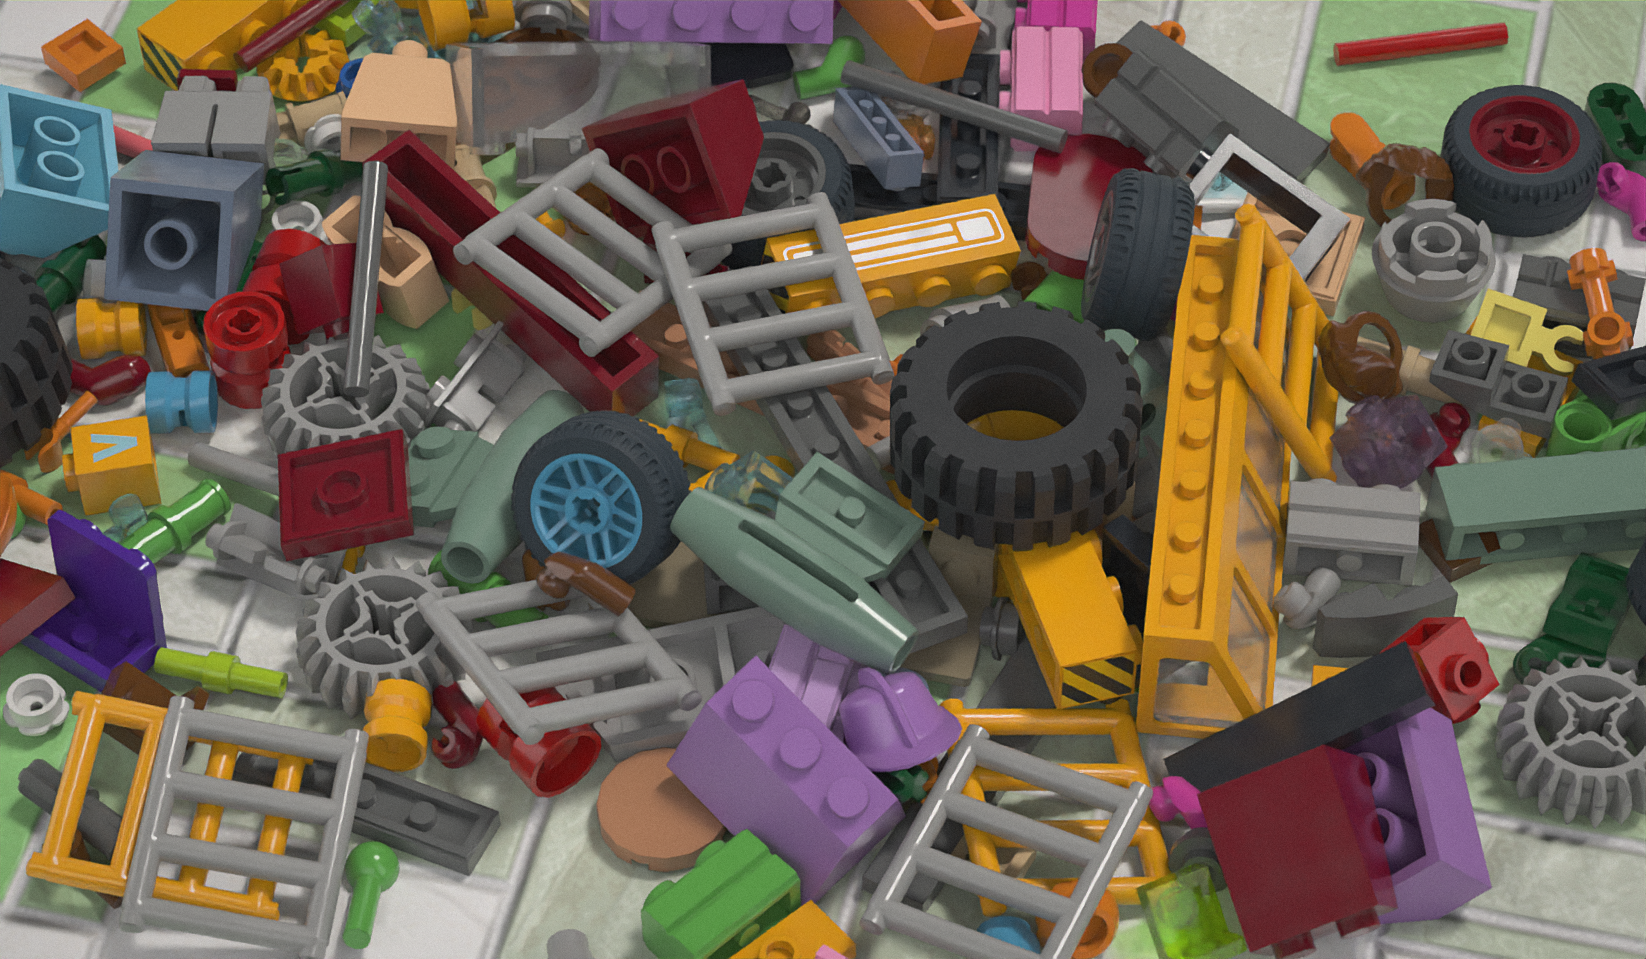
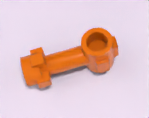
M1588 248L1575 253L1569 259L1571 269L1567 270L1571 290L1583 289L1590 317L1587 331L1583 332L1587 356H1592L1595 360L1628 351L1630 347L1634 346L1631 326L1629 322H1625L1619 314L1615 313L1607 284L1617 280L1614 260L1608 261L1606 251L1601 248Z

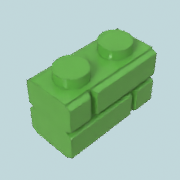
M748 829L742 830L727 843L722 840L714 841L701 852L695 862L694 869L676 883L671 880L661 882L649 893L641 909L643 941L646 947L659 959H729L801 907L800 879L796 871L776 854L772 855L768 847Z

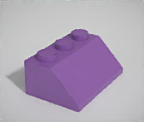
M754 656L705 703L666 765L733 836H736L742 830L748 829L768 847L772 855L776 854L797 872L800 879L801 906L809 900L817 903L906 817L899 799L757 656Z
M1428 708L1341 750L1362 757L1369 775L1398 905L1397 910L1378 916L1381 924L1437 920L1492 888L1451 719L1432 708Z

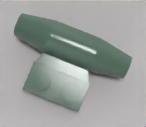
M549 390L541 394L500 434L495 444L480 438L478 432L450 430L441 426L425 427L424 431L419 433L418 436H414L411 440V447L408 449L413 526L434 528L439 521L453 519L441 552V561L445 569L456 579L466 583L484 581L523 542L519 537L521 535L520 531L516 530V521L513 520L514 511L511 509L514 476L525 453L528 452L529 448L539 438L566 420L584 413L581 404L569 393L561 390Z
M819 452L814 454L779 494L775 520L701 487L695 488L676 511L671 522L670 531L728 586L814 643L886 675L894 674L903 664L917 641L919 631L868 583L881 577L885 579L921 537L925 521Z

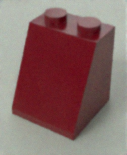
M1321 745L1197 794L1250 953L1267 956L1274 955L1275 959H1299L1317 950L1314 940L1335 932H1339L1341 939H1350L1367 934L1381 927L1378 916L1398 909L1369 775L1362 757Z

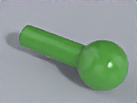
M367 841L357 845L349 853L345 862L346 879L354 889L343 933V941L348 947L353 949H363L370 944L381 892L389 889L399 876L400 866L397 855L389 846L378 841Z

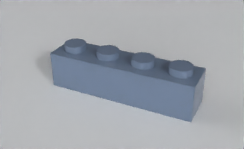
M856 87L836 88L833 123L884 189L901 191L906 187L920 186L924 152L881 98L875 93Z

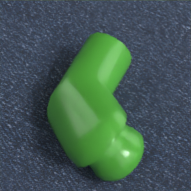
M851 35L838 37L833 41V44H830L822 66L793 72V84L797 98L799 100L835 93L836 88L851 87L841 82V73L848 60L864 64L865 49L863 43Z

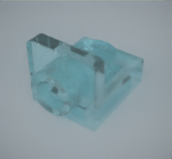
M753 450L730 465L723 463L718 466L710 475L704 489L766 515L770 511L776 513L779 494L792 481L793 477Z

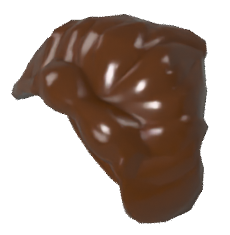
M1391 143L1377 154H1372L1371 158L1362 165L1356 174L1358 184L1366 189L1365 202L1369 215L1381 228L1384 222L1388 224L1392 220L1383 211L1381 199L1382 193L1390 182L1395 168L1421 178H1426L1425 199L1451 201L1454 195L1453 173L1450 171L1449 165L1435 151L1426 147L1418 148L1413 145Z
M1362 311L1348 317L1344 323L1330 320L1326 324L1318 339L1322 368L1327 382L1346 401L1353 404H1362L1369 401L1374 404H1386L1394 400L1403 391V383L1399 374L1403 360L1402 344L1397 331L1386 318L1375 312ZM1365 324L1375 326L1386 337L1390 347V358L1364 346L1357 345L1359 331Z

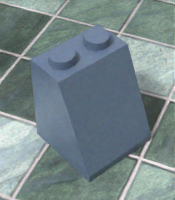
M144 150L110 178L104 299L208 311L212 304L224 296L236 293L261 222L264 163Z

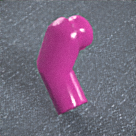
M1617 162L1602 165L1599 169L1596 184L1599 196L1609 205L1629 215L1633 237L1636 240L1646 242V178L1626 170L1623 165Z
M1183 777L1162 778L1163 784L1151 788L1153 796L1149 802V807L1159 821L1169 822L1178 814H1181L1191 829L1207 827L1197 797L1200 791Z

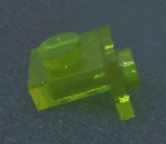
M1194 863L1136 888L1159 959H1230L1248 950L1244 937L1228 930L1208 866Z

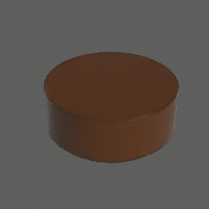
M1106 43L1093 49L1082 65L1081 72L1083 73L1085 89L1096 99L1111 79L1118 76V71L1133 52L1126 46L1118 43Z

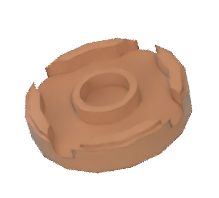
M662 747L637 752L618 763L601 783L596 807L602 839L618 858L631 865L632 860L638 863L648 864V870L661 872L693 867L701 852L714 841H723V835L728 830L666 766L676 751L675 748Z

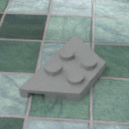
M755 607L649 629V633L701 693L702 700L700 704L691 711H684L677 704L588 724L601 737L602 747L615 762L625 760L641 751L662 747L677 749L705 703L754 656H757L769 668L782 629L787 624L762 607ZM618 636L538 652L536 653L537 662L625 644ZM645 668L555 686V688L566 700L655 682V679Z

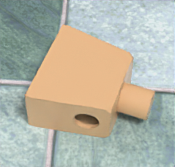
M412 40L397 43L393 48L392 54L370 53L364 56L342 110L341 160L364 162L404 132L410 130L454 170L457 116L450 64L444 59L428 58L427 49L421 43Z

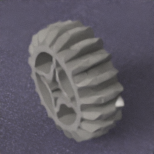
M379 335L375 336L373 340L369 394L365 397H352L346 395L343 391L348 341H336L334 338L329 337L324 345L318 347L305 341L301 356L285 354L282 368L270 370L269 387L263 389V396L261 398L264 414L261 416L264 434L268 435L271 449L275 452L277 459L278 454L398 429H403L409 449L413 437L418 436L419 433L425 430L424 420L431 409L430 402L426 398L430 391L429 384L425 381V376L422 375L416 358H406V354L403 352L400 344L386 348Z
M392 557L386 568L375 569L366 559L362 572L352 574L341 567L338 577L339 584L320 581L319 591L317 592L318 598L305 600L304 618L297 620L298 627L295 632L299 647L296 649L298 665L300 668H303L306 683L311 688L312 693H321L322 700L326 702L328 709L343 705L344 711L352 720L364 711L366 693L367 698L368 696L371 697L375 692L377 683L387 679H405L418 683L431 694L432 704V692L437 686L443 685L448 687L453 684V681L465 680V670L425 622L422 614L416 608L418 598L426 592H434L439 598L461 594L459 593L458 586L448 587L447 580L444 579L441 571L426 576V571L419 561L407 570H403L394 557ZM472 619L460 621L471 634L474 630Z
M1580 655L1573 663L1572 668L1568 669L1554 658L1550 666L1547 667L1546 674L1531 668L1528 676L1524 678L1523 685L1514 684L1513 689L1508 693L1506 704L1499 711L1496 729L1499 730L1495 742L1497 758L1503 760L1501 768L1504 773V780L1517 781L1516 789L1518 790L1519 799L1538 797L1537 805L1540 815L1552 808L1563 811L1566 825L1576 815H1584L1588 817L1594 829L1603 821L1605 814H1608L1620 825L1629 817L1631 810L1645 815L1646 685L1638 686L1636 684L1637 678L1634 668L1620 675L1612 672L1609 659L1599 668H1592L1587 666ZM1540 726H1543L1550 733L1549 741L1552 744L1548 747L1541 740L1537 732ZM1628 736L1638 752L1636 757L1625 749L1627 742L1623 739L1624 737Z

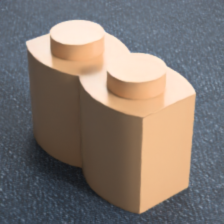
M353 195L322 221V227L330 245L357 243L361 196ZM384 211L378 293L385 312L392 319L404 326L418 329L449 302V297L425 243L415 234L393 227L388 214Z

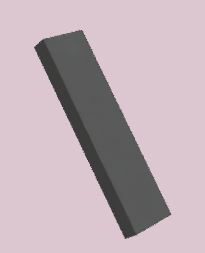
M1140 20L1116 42L1126 46L1132 52L1141 49L1154 58L1240 130L1237 137L1240 141L1301 183L1327 156L1330 146L1329 142L1144 21Z
M242 752L236 760L232 780L272 788L278 759ZM314 759L313 765L306 764L299 793L330 799L337 763ZM365 762L351 832L470 877L501 824L499 811Z

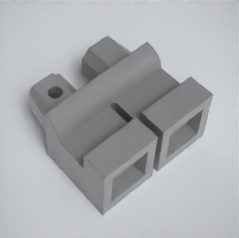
M185 76L178 91H165L151 141L153 151L264 163L263 185H266L267 171L270 168L276 167L273 156L275 139L280 138L277 114L268 79L265 76H244L242 80L238 81L236 91H217L215 82L206 76Z

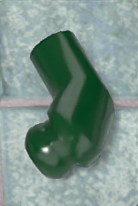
M1544 634L1516 653L1513 660V672L1515 677L1523 684L1524 678L1528 676L1531 668L1546 674L1547 667L1550 666L1555 658L1569 669L1572 668L1573 663L1580 655L1588 667L1599 668L1605 662L1607 652L1604 654L1567 640Z

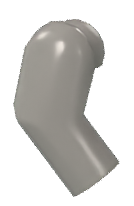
M1322 566L1314 567L1303 585L1298 582H1291L1289 586L1285 585L1278 591L1274 597V608L1284 615L1283 621L1290 628L1304 629L1316 624L1318 608L1337 594L1341 587L1340 578L1331 569Z

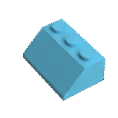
M0 84V251L11 255L25 254L45 258L108 230L110 178L119 171L112 110Z

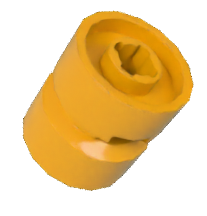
M416 0L426 37L434 51L467 43L471 32H475L482 39L515 30V13L512 0H472L474 8L469 10L466 0Z

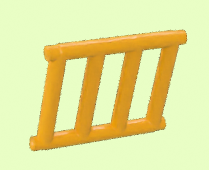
M1247 203L1242 205L1235 213V218L1240 224L1229 328L1222 334L1221 342L1308 476L1312 479L1324 478L1336 482L1337 474L1332 468L1339 392L1327 382L1322 368L1318 343L1321 332L1329 320L1265 218L1261 216L1254 204ZM1263 263L1266 268V278L1257 351L1253 344ZM1289 304L1292 308V316L1285 386L1283 391V389L1280 386ZM1315 344L1317 359L1309 431L1306 425Z
M76 691L72 697V715H76L78 718L41 853L33 851L26 866L27 876L45 879L48 882L124 897L163 722L168 708L102 694ZM105 723L145 731L110 866L69 857ZM193 736L188 737V741L212 745L205 775L232 780L238 752L240 751L278 759L272 788L299 793L305 765H313L314 759ZM198 802L189 838L216 843L225 807ZM265 815L257 850L284 855L292 819ZM185 865L181 866L178 880L161 876L156 878L152 898L279 921V903L273 902L277 882L250 878L247 892L242 894L205 886L209 870Z
M956 698L947 699L939 705L953 714L962 726L959 739L947 749L948 758L970 724L981 726L989 735H1111L1117 763H1065L1058 765L1126 789L1129 788L1132 782H1141L1151 788L1135 720L1131 714L1129 702L1126 699L1121 698L1112 704H1106L1105 708H1064L1059 710L1057 708H964L963 702ZM976 765L961 794L986 803L983 791L1049 790ZM1148 804L1146 813L1128 846L1138 847L1145 877H1112L1106 890L1113 894L1118 905L1153 904L1155 913L1165 915L1175 912L1179 905L1175 893L1176 887L1173 875L1169 870V858L1160 822ZM1110 820L1036 821L1099 843ZM962 824L971 863L1001 873L996 848H1028ZM1080 878L1015 879L1051 891L1054 886L1061 882L1075 881ZM977 895L984 916L997 917L1006 912L1007 905Z

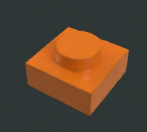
M88 18L41 46L45 64L79 92L126 64L123 47Z

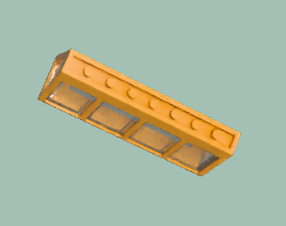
M1191 235L1185 270L1178 293L1143 637L1136 719L1138 733L1205 739L1273 706L1279 612L1274 608V597L1282 586L1292 450L1221 342L1222 334L1229 328L1239 239ZM1263 268L1261 270L1253 344L1257 351L1266 278ZM1288 315L1280 383L1283 391L1291 326Z

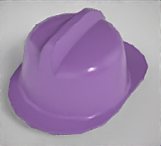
M863 667L858 670L859 688L849 693L840 703L839 711L846 740L844 745L870 771L890 772L910 768L929 761L951 747L959 739L962 731V726L958 719L936 703L920 677L914 672H898L883 677L876 670Z

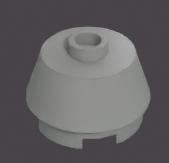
M1423 199L1409 202L1405 205L1402 215L1392 219L1388 224L1384 222L1374 240L1372 259L1386 298L1395 310L1410 319L1434 323L1451 320L1459 316L1469 307L1494 273L1496 258L1488 226L1483 220L1477 226L1470 218L1456 213V203L1440 199Z

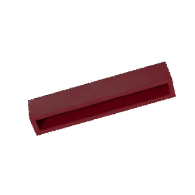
M407 130L362 162V166L368 161H380L388 166L385 212L388 214L393 227L407 230L419 237L428 247L438 273L495 325L498 321L502 322L504 325L501 331L589 412L617 411L620 414L626 413L630 416H635L658 398L659 356L632 331H629L593 357L588 356L581 350L579 345L580 339L474 261L464 265L456 259L453 252L455 245L501 212L413 132ZM514 234L496 246L599 322L611 314L606 307L574 278Z

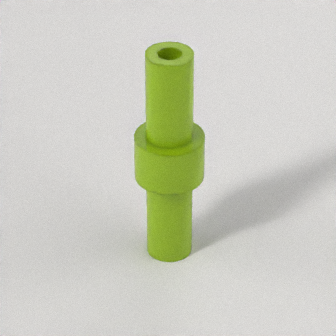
M160 647L154 662L156 673L198 681L202 683L204 690L231 695L237 689L282 699L288 685V674L285 672L242 664L239 656L211 651L208 656Z

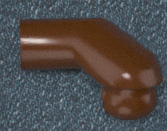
M556 552L549 555L544 560L545 568L536 577L538 587L552 598L562 599L566 597L572 586L617 617L627 609L636 593L634 587L598 563L565 552Z

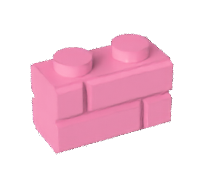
M1017 26L1014 31L1012 30V50H1000L999 85H1011V92L1000 91L999 108L1068 131V134L1082 135L1083 73L1081 70L1083 65V32L1076 27H1052L1050 31H1045L1044 27ZM1010 137V147L1014 151L1036 152L1039 147Z

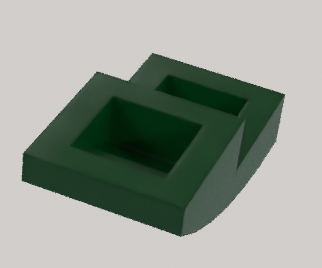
M1581 552L1569 568L1562 592L1549 608L1542 632L1606 654L1632 604L1626 585L1629 568Z

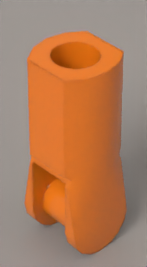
M1344 112L1336 115L1330 123V133L1333 137L1330 142V154L1335 161L1352 173V176L1356 179V174L1362 165L1371 158L1372 154H1377L1386 145L1380 142L1374 131L1358 114ZM1395 168L1390 182L1382 193L1381 204L1384 210H1392L1401 206L1415 194V175Z
M147 304L149 319L165 370L171 372L175 377L187 378L193 371H210L191 309Z

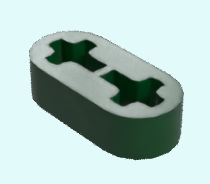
M1612 82L1596 85L1589 91L1584 111L1592 118L1600 133L1602 143L1601 161L1603 165L1617 162L1623 165L1626 170L1646 178V110L1639 96L1633 89L1623 84ZM1621 115L1620 120H1617L1615 116ZM1626 143L1628 148H1623V144Z

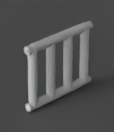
M598 148L580 157L473 231L463 241L455 245L453 249L454 255L460 263L468 265L474 261L580 339L579 345L581 350L591 357L611 346L671 301L673 296L658 253L573 192L590 181L651 226L663 221L672 222L674 229L692 226L690 222L609 165L607 154ZM550 208L555 209L654 282L641 292H635L535 219ZM514 234L608 302L616 310L599 322L496 246ZM726 244L689 251L691 255L686 259L693 278L704 276L719 265L723 259L732 253V245Z
M818 192L812 194L806 200L807 204L676 229H674L673 223L669 221L659 222L652 227V234L656 242L655 246L704 389L717 416H725L732 413L736 409V403L871 377L873 383L878 385L885 384L894 378L888 352L835 211L831 207L826 193ZM815 228L823 250L821 254L695 278L691 274L684 253ZM833 277L842 303L710 328L702 305L704 301ZM846 327L852 328L861 352L731 379L727 377L719 352Z
M532 580L439 598L434 592H426L416 602V608L422 614L425 622L513 732L518 734L527 745L539 742L546 732L678 704L682 710L691 711L702 700L701 693L695 688L693 682L628 607L617 617L572 586L567 596L562 599H555L547 595L538 587L537 581ZM582 597L594 608L592 610L471 634L460 622ZM612 632L625 644L499 670L489 658ZM645 668L655 679V682L531 708L519 695Z
M183 696L171 697L163 722L121 905L122 912L118 925L119 929L124 932L141 933L144 930V925L296 952L300 953L299 959H324L326 948L330 941L367 757L366 750L369 734L358 729H348L345 731L344 737L197 710L193 709L195 704L193 700ZM193 736L337 763L331 797L329 799L181 771L188 737ZM174 799H184L324 825L318 860H306L167 834ZM160 861L310 888L311 894L304 925L152 898Z
M970 724L954 747L872 895L867 909L860 920V926L875 935H881L886 927L969 959H1070L1146 813V808L1153 796V790L1141 782H1132L1129 788L1126 789L990 741V735L984 728ZM978 765L1111 812L1113 816L1099 843L963 795L961 792L975 766ZM948 818L1085 869L1070 898L938 851L931 848ZM920 873L1056 923L1041 954H1037L902 904L901 901L916 874Z

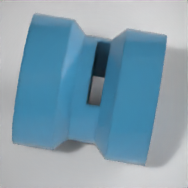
M213 370L193 371L187 378L175 377L169 371L148 372L145 407L151 434H168L176 427L188 426L194 433L215 432L218 418V393Z

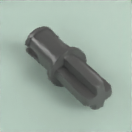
M35 759L27 768H23L18 776V790L22 795L51 815L62 773L45 760ZM88 785L77 829L86 842L103 853L106 859L111 861L122 816L99 800V791Z

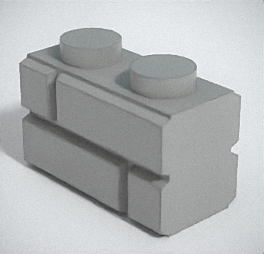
M1324 478L1312 479L1307 482L1290 481L1282 574L1309 576L1314 567L1322 566L1331 569L1343 580L1412 586L1418 554L1421 493L1402 491L1400 488L1389 484L1376 485L1372 488L1342 486Z

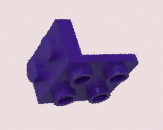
M63 510L56 511L47 520L56 574L64 577L75 599L26 636L20 643L102 693L113 668L127 661L145 673L154 665L159 648H167L157 571L152 561L144 553L134 548L127 549L108 538L89 520H78Z

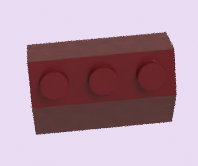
M744 79L635 104L581 128L590 152L597 148L603 150L607 154L609 165L692 225L741 216L764 140V135L757 118L756 107L749 96ZM605 193L616 223L636 238L645 237L650 224Z

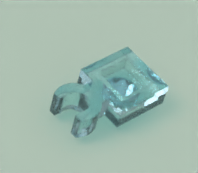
M362 0L352 12L353 19L363 31L373 36L367 44L373 53L392 54L393 48L397 43L412 40L421 43L427 49L428 58L441 59L438 53L432 49L429 41L417 25L406 26L403 23L400 8L394 0H380L376 6L371 0Z

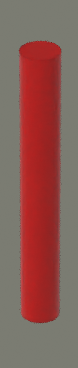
M1505 22L1340 42L1334 43L1333 55L1336 66L1502 46L1508 43V29Z

